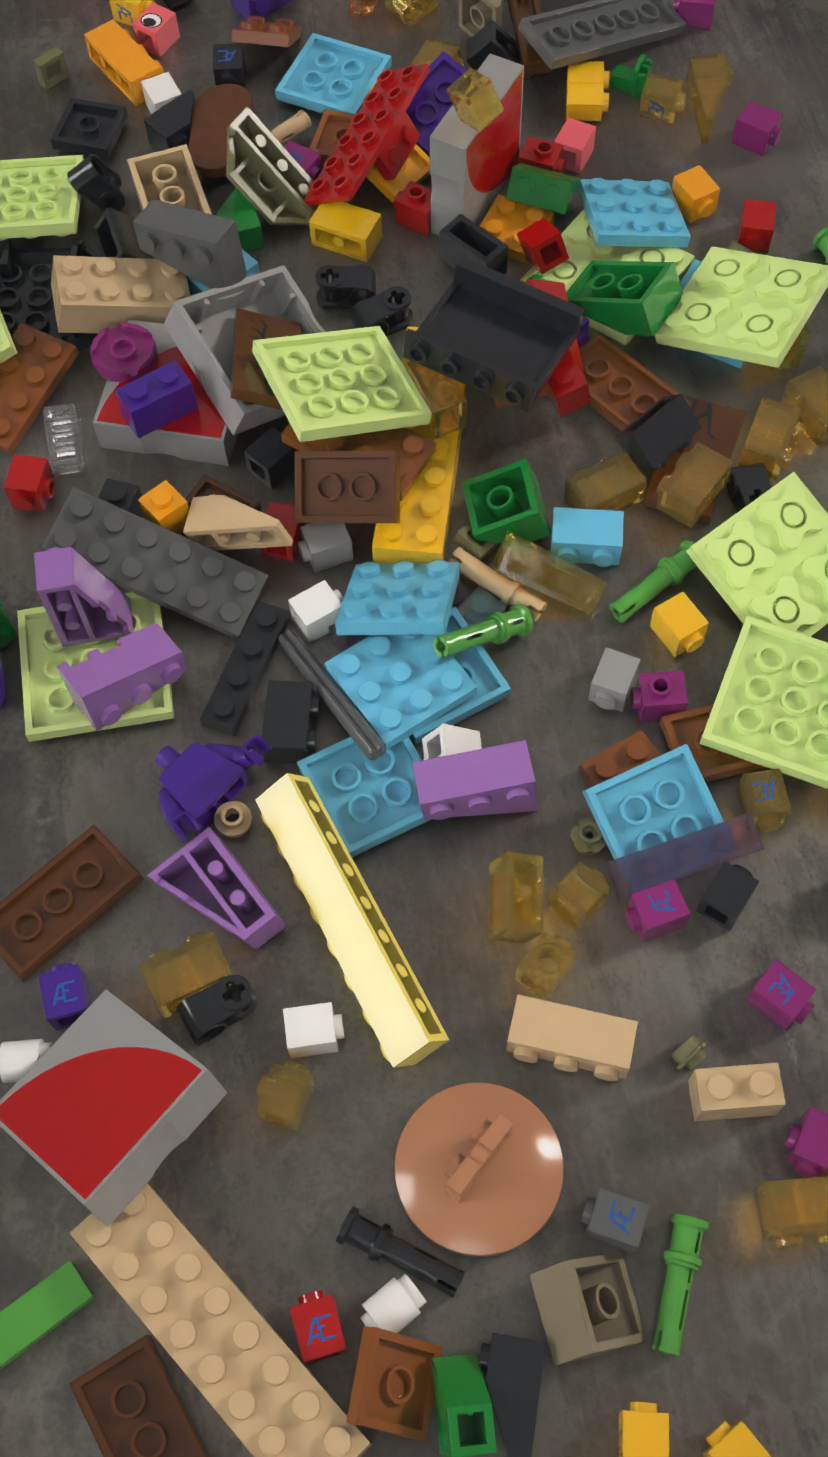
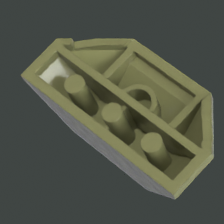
M247 106L227 127L226 177L270 225H309V221L319 205L307 206L304 198L314 181Z

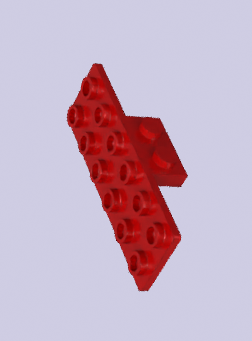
M412 64L395 70L387 69L378 76L372 91L364 98L362 107L351 119L349 128L338 140L336 149L331 157L325 161L324 168L318 178L310 185V190L304 198L307 206L351 201L373 164H375L385 181L395 180L421 136L406 110L431 70L428 64L416 66Z

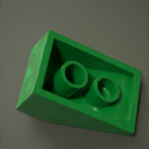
M591 261L566 292L568 302L585 309L584 316L622 334L643 337L655 335L683 295L674 262Z

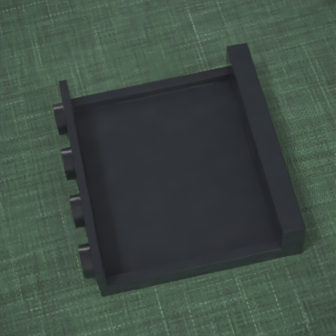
M461 257L455 266L453 282L417 331L407 329L403 357L528 412L579 335L585 309Z

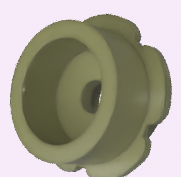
M582 819L578 825L572 827L570 838L575 848L582 854L592 855L605 848L606 842L594 819ZM591 833L593 837L589 839L586 837V834Z
M693 1033L670 1055L679 1064L676 1068L680 1070L686 1066L692 1071L708 1055L703 1049L707 1045V1041L704 1040L702 1042Z

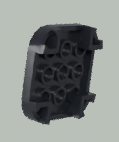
M73 238L70 248L13 249L10 240L1 241L0 310L11 337L19 325L23 323L75 345L78 351L90 346L93 339L99 333H58L51 289L53 255L101 257L100 253L87 247L84 240Z

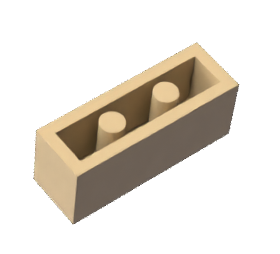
M517 994L506 1052L514 1053L513 1057L523 1062L536 1063L537 1059L554 1062L553 1066L562 1071L577 1072L578 1068L593 1071L594 1076L599 1079L618 1081V1077L626 1079L629 1072L638 1021Z

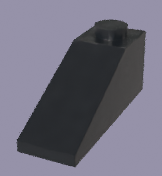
M492 1333L491 1344L482 1342L479 1366L481 1371L487 1372L485 1384L492 1402V1408L507 1457H531L546 1342Z

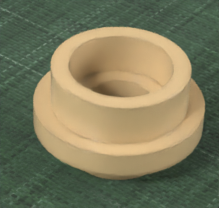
M229 801L217 809L214 823L218 832L223 836L238 838L250 829L252 814L244 803ZM231 814L239 815L238 820L235 822L226 821L227 817Z

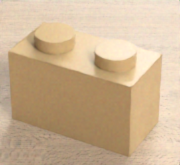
M778 1063L695 1069L688 1080L694 1122L774 1116L786 1105Z

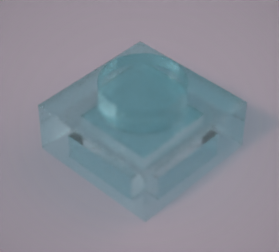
M479 586L457 609L470 626L485 621L486 617L493 612L505 613L507 606Z

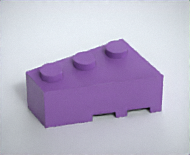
M54 547L46 551L33 553L37 593L62 647L124 637L134 632L130 598L72 547Z
M157 622L117 640L119 646L101 653L98 648L88 652L87 657L89 659L72 667L67 662L56 666L73 702L97 731L104 726L116 723L123 713L135 705L145 703L155 691L166 684L174 683L187 670L182 651Z
M526 740L412 762L424 819L443 820L449 817L537 811L536 781Z
M210 827L147 875L160 887L255 950L287 926L222 839Z

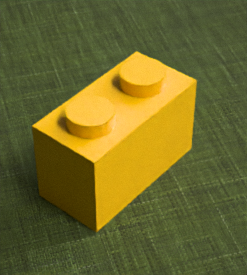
M345 202L320 204L309 221L312 245L363 262L369 261L383 237L382 216L380 213Z

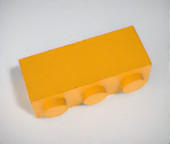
M114 19L85 33L84 37L90 59L135 106L145 102L141 81L164 73L159 61L153 60L148 55L144 46L137 44L132 39L129 31L126 28L122 29Z

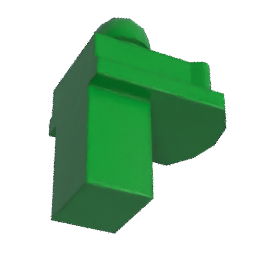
M641 54L635 69L619 64L616 65L611 75L610 88L631 93V97L643 98L647 88H650L651 91L660 90L663 86V81L657 75L651 76L653 59L646 58V54Z

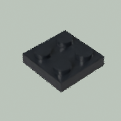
M70 98L50 139L53 149L85 155L94 154L97 157L109 159L128 119L127 109L122 106Z

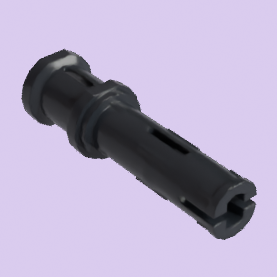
M352 1207L336 1238L338 1244L342 1245L346 1242L367 1253L368 1260L372 1262H379L380 1259H383L454 1298L465 1271L453 1267L426 1251L393 1235L394 1230L391 1229L390 1225L385 1223L380 1226L360 1215L358 1208Z

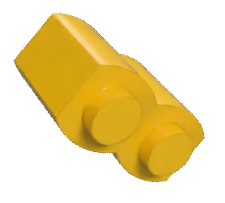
M581 61L568 65L566 120L572 118L578 121H601L602 112H608L609 93H604V90L609 88L610 72L604 71V61Z

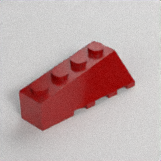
M534 279L524 282L568 301L563 282ZM577 338L545 385V389L560 417H564L591 403Z

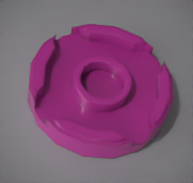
M121 323L117 324L118 328L109 330L108 327L102 330L93 339L90 347L93 366L100 376L109 381L124 383L134 381L148 374L155 366L158 357L157 347L152 334L146 328L138 324Z

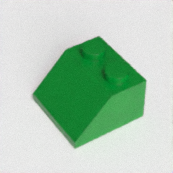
M526 458L462 482L472 534L475 540L519 547L551 535L539 481Z

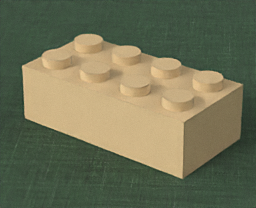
M187 144L127 159L133 186L142 211L155 199L212 214Z
M53 255L51 289L58 333H100L108 327L109 330L118 328L117 324L127 323L128 319L164 324L173 302L190 296L186 275L158 259Z

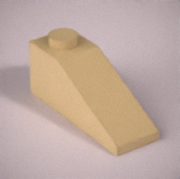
M212 494L209 496L193 497L183 530L188 539L214 551L292 546L293 539L278 519L225 495Z

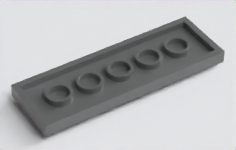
M592 0L521 18L518 29L552 70L683 34L687 24L667 0Z
M75 487L72 488L42 545V551L54 547H72L111 583L237 640L268 578V575Z

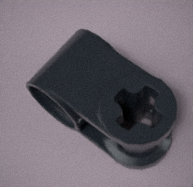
M90 154L67 173L68 180L74 190L80 195L85 196L102 211H105L106 208L121 211L125 207V196L120 191L122 185L120 175L105 165L96 155Z
M327 265L319 268L316 272V283L319 285L316 299L317 303L325 309L352 308L357 302L376 295V274L367 265ZM329 275L332 276V283H329ZM329 292H332V300H329Z
M400 286L391 287L371 298L357 302L351 308L349 316L356 328L380 326L385 336L406 329L413 322V313L409 308L411 304L410 292Z
M763 463L727 468L726 487L737 513L771 489L767 469Z
M232 974L205 990L187 997L176 1007V1010L195 1044L199 1045L214 1039L225 1029L253 1013L257 1006V996L245 977ZM237 990L241 993V998L243 999L239 1003H235L231 995Z

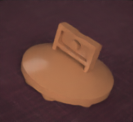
M466 1083L447 1088L435 1094L424 1102L411 1116L398 1142L395 1156V1179L405 1212L418 1230L429 1240L446 1250L461 1255L474 1257L494 1256L522 1246L532 1239L547 1223L556 1207L562 1188L563 1157L559 1141L551 1124L530 1100L500 1085Z

